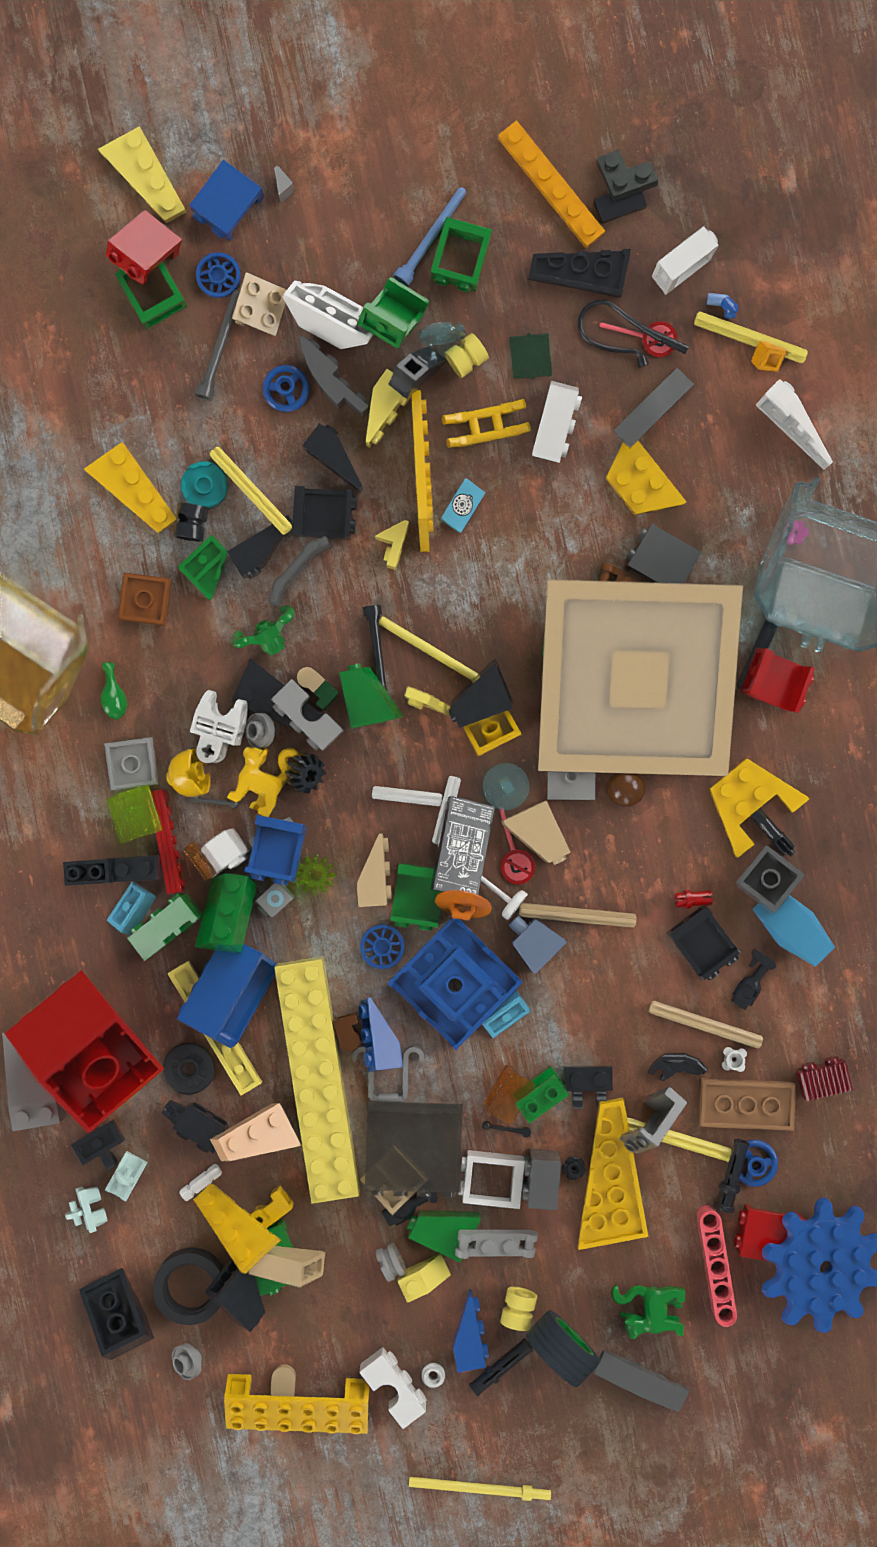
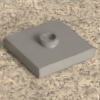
M153 737L104 744L110 791L159 784Z
M547 771V799L595 800V772Z

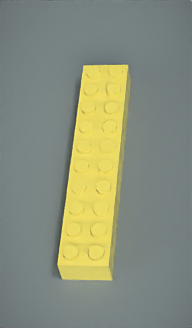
M324 956L277 963L275 974L311 1204L358 1197L360 1184L336 1031L333 1025L334 1018Z

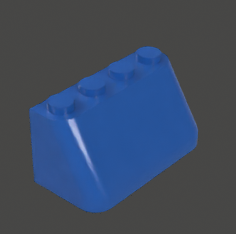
M243 944L241 953L215 950L210 961L205 964L198 982L193 985L187 1002L180 1008L177 1020L228 1048L234 1047L239 1042L274 979L277 963Z

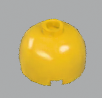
M188 749L178 753L171 760L166 774L168 784L180 795L186 797L201 796L208 793L210 789V773L205 775L202 765L207 763L199 760L196 749Z

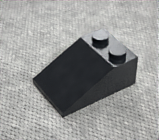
M123 1268L79 1289L102 1357L112 1360L154 1339L147 1316Z

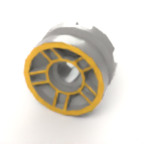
M394 1243L388 1244L386 1249L380 1248L376 1250L377 1260L380 1262L381 1270L388 1282L395 1280L397 1275L403 1276L407 1274L402 1256Z

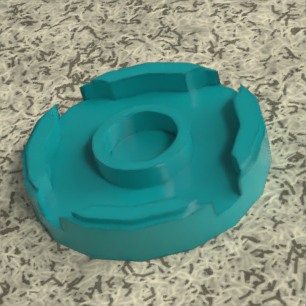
M199 461L190 465L184 472V475H182L181 491L189 503L211 509L218 506L225 499L228 492V480L224 471L214 463Z

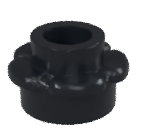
M568 1157L562 1165V1171L567 1175L568 1179L576 1180L585 1174V1163L581 1158Z

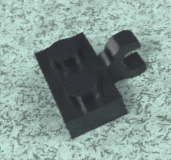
M113 1119L74 1142L71 1146L82 1166L99 1156L106 1170H109L118 1164L117 1158L110 1149L123 1142L125 1138Z

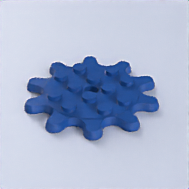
M822 1197L816 1201L814 1215L809 1220L800 1219L795 1212L786 1213L782 1219V1224L787 1231L786 1240L781 1244L768 1243L763 1247L762 1256L765 1260L773 1262L777 1270L774 1277L765 1281L762 1285V1293L768 1298H775L781 1295L786 1298L787 1305L782 1312V1320L785 1324L795 1325L804 1315L811 1314L814 1319V1328L818 1332L826 1333L832 1327L833 1316L840 1310H844L851 1318H859L863 1315L864 1309L859 1301V1295L867 1286L877 1287V1269L870 1267V1258L877 1252V1233L867 1236L860 1234V1226L864 1220V1213L860 1207L852 1206L844 1216L835 1217L833 1215L832 1203L829 1199ZM824 1261H828L830 1265L822 1273L820 1265Z

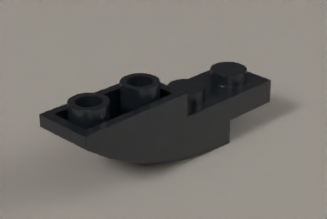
M159 855L63 862L65 886L161 879Z

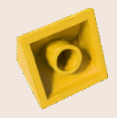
M508 710L463 727L477 756L521 735Z

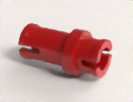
M684 890L683 893L676 892L674 900L678 901L675 902L676 908L685 907V909H691L692 906L712 905L713 898H705L712 896L711 890L697 892Z

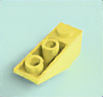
M386 369L373 387L366 436V445L369 448L373 443L375 445L379 443L384 435L382 432L387 424L390 426L398 415L396 411L399 406H405L410 397L408 399L404 398L388 385L393 375V372Z

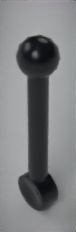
M484 1121L482 1124L485 1130L491 1128L520 1133L524 1137L531 1135V1130L528 1127L519 1129L491 1124L490 1121Z

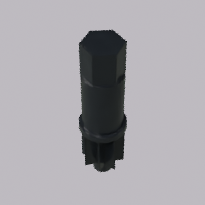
M761 808L749 816L783 856L788 854L791 857L795 854L793 850L795 845Z

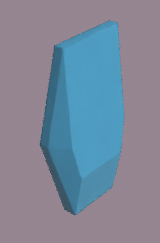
M792 896L786 899L774 915L760 904H757L752 909L780 947L814 967L835 948L814 913Z

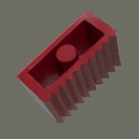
M834 1056L824 1059L825 1063L816 1065L815 1062L802 1064V1068L796 1070L802 1097L806 1101L852 1091L853 1087L846 1061Z

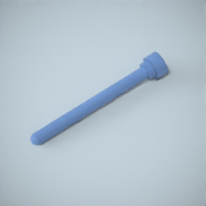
M463 187L457 189L407 264L397 268L393 274L395 280L407 287L414 279V269L442 230L446 217H451L466 195V190Z

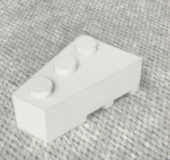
M551 381L532 456L559 463L561 457L566 458L569 444L565 443L567 433H573L576 421L571 418L573 411L579 410L582 399L581 396H578V387Z
M232 828L223 831L205 844L196 857L209 875L214 878L227 867L232 869L248 859L246 854L250 850L237 831Z

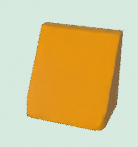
M759 341L751 362L758 370L778 372L787 350L765 341Z

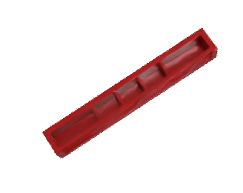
M165 789L148 792L166 891L167 894L182 892L186 885L185 880L181 877L183 869L182 865H179L180 853L179 850H176L175 845L177 844V837L173 834L175 826L174 822L171 821L170 815H172V810L167 802L169 794Z

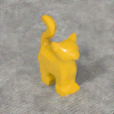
M246 747L243 751L245 765L239 774L237 788L235 791H230L227 798L238 802L251 790L258 794V799L253 801L249 808L257 810L258 814L269 817L276 805L277 796L288 778L284 773L290 769L287 759L293 757V755L300 757L299 752L294 748H286L278 755V765L282 772L279 776H274L259 769L266 761L269 749L265 748L262 750L256 747Z

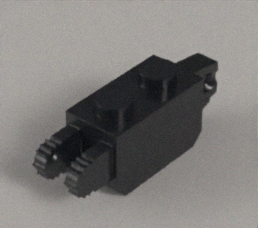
M169 1100L161 1113L174 1124L173 1129L177 1131L176 1134L185 1140L191 1139L197 1143L196 1146L206 1153L209 1151L211 1153L215 1152L210 1139L229 1129L227 1121L197 1102L184 1106Z

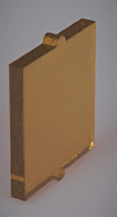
M192 841L183 849L206 881L217 873L195 841Z

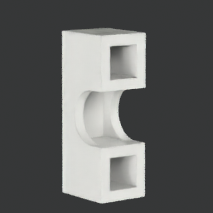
M382 1347L360 1364L359 1373L373 1391L382 1385H392L397 1389L398 1394L389 1401L388 1410L402 1429H404L426 1412L427 1400L420 1389L416 1390L413 1387L409 1374L405 1370L401 1371L397 1366L398 1361L391 1351L387 1353L384 1347Z

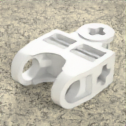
M208 690L203 695L195 711L190 729L191 733L201 735L196 749V754L200 761L204 763H219L225 758L229 744L240 746L247 721V702L245 700L238 699L234 708H231L229 713L223 716L218 711L216 692ZM209 748H211L214 751V755H212V753L209 752Z

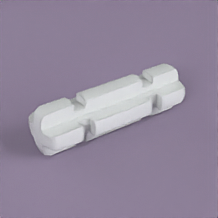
M217 1164L210 1166L207 1172L204 1171L192 1180L189 1185L180 1190L181 1197L185 1201L190 1200L195 1193H199L212 1183V1179L215 1180L221 1176V1168Z

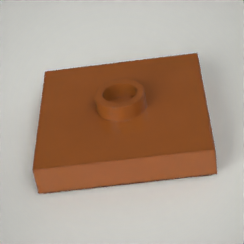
M124 572L118 620L166 626L172 579Z

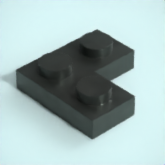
M619 150L597 157V166L613 202L658 186V178L650 161L627 169Z

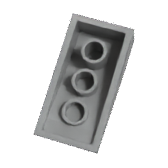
M3 1032L8 1108L12 1131L62 1122L66 1118L65 1109L37 1082L5 1036V1032Z

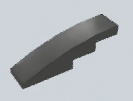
M677 368L623 420L613 433L630 449L694 386V383Z
M602 1350L599 1356L600 1363L593 1371L594 1374L627 1391L677 1412L680 1411L690 1392L686 1386L667 1380L662 1374L645 1369L638 1362Z

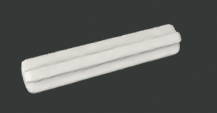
M449 776L432 839L434 844L439 845L448 797H457L461 779L458 777Z
M374 786L372 790V798L432 806H440L442 802V794L380 786Z

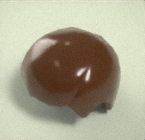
M615 773L609 778L606 785L607 795L611 801L624 807H632L639 803L645 794V783L636 773Z

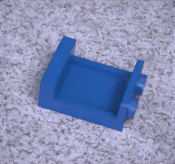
M223 159L189 206L193 213L192 217L201 225L208 224L212 227L211 231L220 239L225 237L231 241L233 238L232 232L255 201L258 204L260 203L264 194L259 185Z
M257 815L255 820L257 829L249 865L245 867V872L250 873V878L264 881L265 877L274 878L273 883L287 886L288 881L295 883L307 826Z

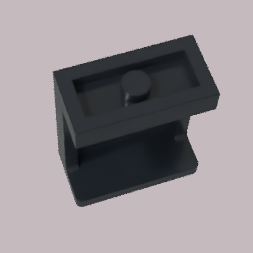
M295 485L292 523L293 536L308 538L326 536L327 539L350 540L351 534H355L356 520L352 519V510H357V496H353L352 489H347V491L305 489V486Z
M705 905L699 907L666 932V934L699 978L703 981L706 979L709 981L720 973L719 969L724 965L730 966L739 959L738 955L741 951L734 945L713 917V913Z

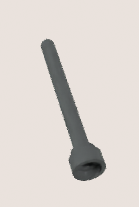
M239 290L232 292L204 380L197 384L194 392L195 396L207 401H212L215 393L213 390L214 385L212 384L234 320L232 316L239 296Z

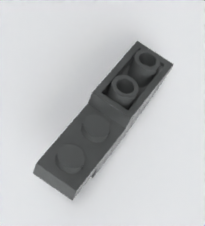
M302 336L299 340L305 361L321 391L338 409L346 403L363 418L369 412L368 400L359 392L354 394L349 389V383L342 377L336 378L340 373L337 366L339 363L330 354L325 356L319 350L321 347L312 338L307 340Z

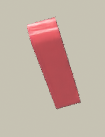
M703 1205L698 1209L696 1218L711 1308L717 1322L721 1326L729 1327L736 1322L737 1311L722 1221L714 1207ZM713 1214V1221L710 1223L703 1222L706 1215ZM711 1238H718V1242L714 1246H708L707 1242ZM714 1262H722L719 1269H711ZM719 1285H725V1286H726V1288H725V1290H724L723 1292H721V1293H716V1292H715V1289H716L717 1286H719ZM722 1309H730L726 1316L719 1315Z

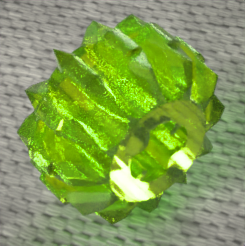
M318 854L314 855L313 863L308 856L304 859L308 866L299 863L298 867L304 871L297 872V877H303L302 880L297 882L298 886L306 883L307 886L304 888L306 893L310 890V887H313V895H317L318 887H320L323 893L327 892L324 883L332 887L334 883L327 878L336 877V873H328V870L334 867L333 863L326 867L324 864L328 858L324 857L321 862H318ZM313 868L315 871L320 870L322 873L319 876L321 880L311 879L310 874L313 872L310 870Z

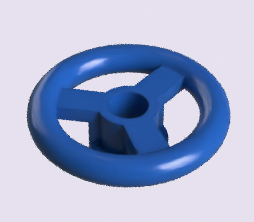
M277 366L264 379V398L272 408L278 411H295L306 402L309 396L310 385L308 378L303 371L295 366ZM282 372H291V373H292L291 376H287V375L280 376V377L276 380L275 383H272V382H271L272 379H273L277 374H279V373H282ZM300 379L303 391L301 397L295 401L292 393L295 389L296 381ZM284 384L290 385V388L286 391L282 390ZM270 391H277L280 395L286 396L289 405H282L272 398Z
M748 1140V1148L760 1147L769 1154L770 1158L753 1156L750 1150L747 1149L745 1156L748 1160L747 1172L745 1176L741 1173L739 1181L750 1187L763 1186L769 1183L777 1172V1154L764 1141ZM759 1161V1165L753 1168V1162ZM767 1166H771L769 1172L763 1178L752 1180L753 1176H762L766 1172Z

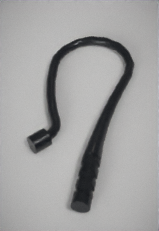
M595 300L588 303L578 317V329L586 343L610 352L636 354L640 368L649 364L646 355L643 356L639 350L603 345L591 340L585 334L583 318L591 307L596 305L611 307L643 333L659 343L661 342V344L682 352V354H686L689 345L645 326L608 300Z

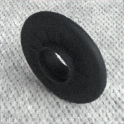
M182 1043L175 1046L169 1051L163 1064V1074L166 1082L173 1090L181 1094L191 1095L203 1091L210 1085L215 1074L213 1057L206 1048L196 1043ZM184 1063H193L196 1068L195 1073L192 1075L185 1074L182 1069Z

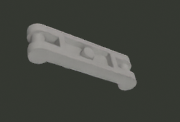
M459 1230L457 1238L459 1246L456 1247L455 1256L462 1259L478 1256H523L533 1258L536 1250L534 1242H537L538 1232L534 1230ZM520 1240H525V1244L520 1245Z

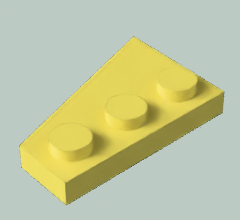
M411 687L407 688L405 698L408 700V705L420 710L425 706L450 716L449 709L451 707L446 703Z

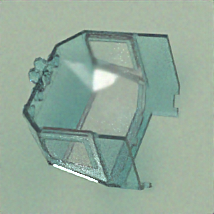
M820 477L813 478L810 483L806 484L803 481L794 484L783 506L759 565L754 598L767 621L803 633L801 639L802 647L806 648L811 641V636L817 638L815 644V651L817 652L823 650L825 641L857 652L877 647V522L811 500Z

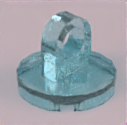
M501 763L493 766L486 773L483 780V793L486 800L492 806L500 810H511L519 807L526 800L529 794V780L526 773L520 767L511 763Z

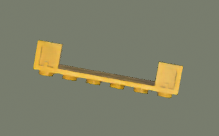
M228 1374L224 1396L227 1429L278 1430L282 1432L304 1431L306 1433L328 1432L331 1434L368 1433L369 1384L365 1379L346 1378L344 1398L250 1395L251 1375Z

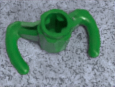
M289 605L281 606L280 612L282 615L275 623L274 621L268 622L267 619L260 621L255 625L254 635L243 636L241 631H236L231 639L232 645L239 649L247 645H260L264 653L267 652L269 656L280 652L285 647L283 643L285 640L281 635V631L285 624L293 620L295 616L294 608Z

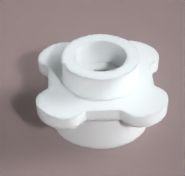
M726 1047L723 1050L725 1055L724 1062H722L723 1069L727 1071L730 1069L737 1070L738 1072L744 1071L747 1052L743 1048L734 1050L731 1047Z

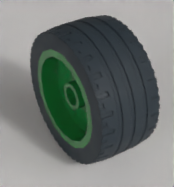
M552 1310L547 1311L526 1335L528 1342L545 1363L563 1380L575 1388L582 1384L600 1363L599 1357L589 1344L563 1318Z

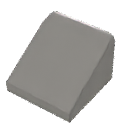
M276 166L274 170L278 194L282 203L294 193V186L282 169Z

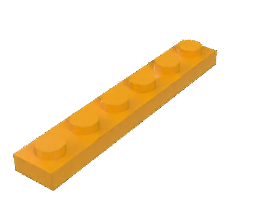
M517 120L498 135L499 141L586 249L605 234L603 227Z

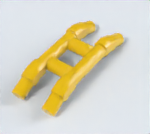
M521 399L469 412L442 415L443 425L460 424L469 421L471 435L447 438V447H466L472 444L510 438L531 431L529 422L504 428L501 414L505 415L526 408L525 400ZM492 416L494 431L480 433L478 419Z

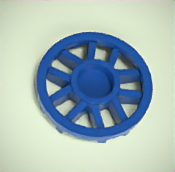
M384 924L373 926L365 932L361 939L360 950L362 957L374 968H391L401 960L404 954L405 944L403 937L392 926ZM383 928L381 937L374 930ZM386 929L393 931L389 939L384 937ZM369 933H372L377 938L374 942L367 937ZM394 934L398 936L400 941H391ZM366 940L372 946L365 949L364 951V943ZM392 945H401V950H392ZM374 950L375 954L368 958L365 953ZM390 953L398 954L396 960L392 961ZM387 955L390 964L383 965L382 956ZM377 956H379L380 965L372 962Z

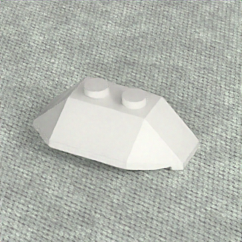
M294 281L283 295V299L299 327L339 349L367 344L374 335L357 324L363 309L362 306L323 285L302 284L300 281Z

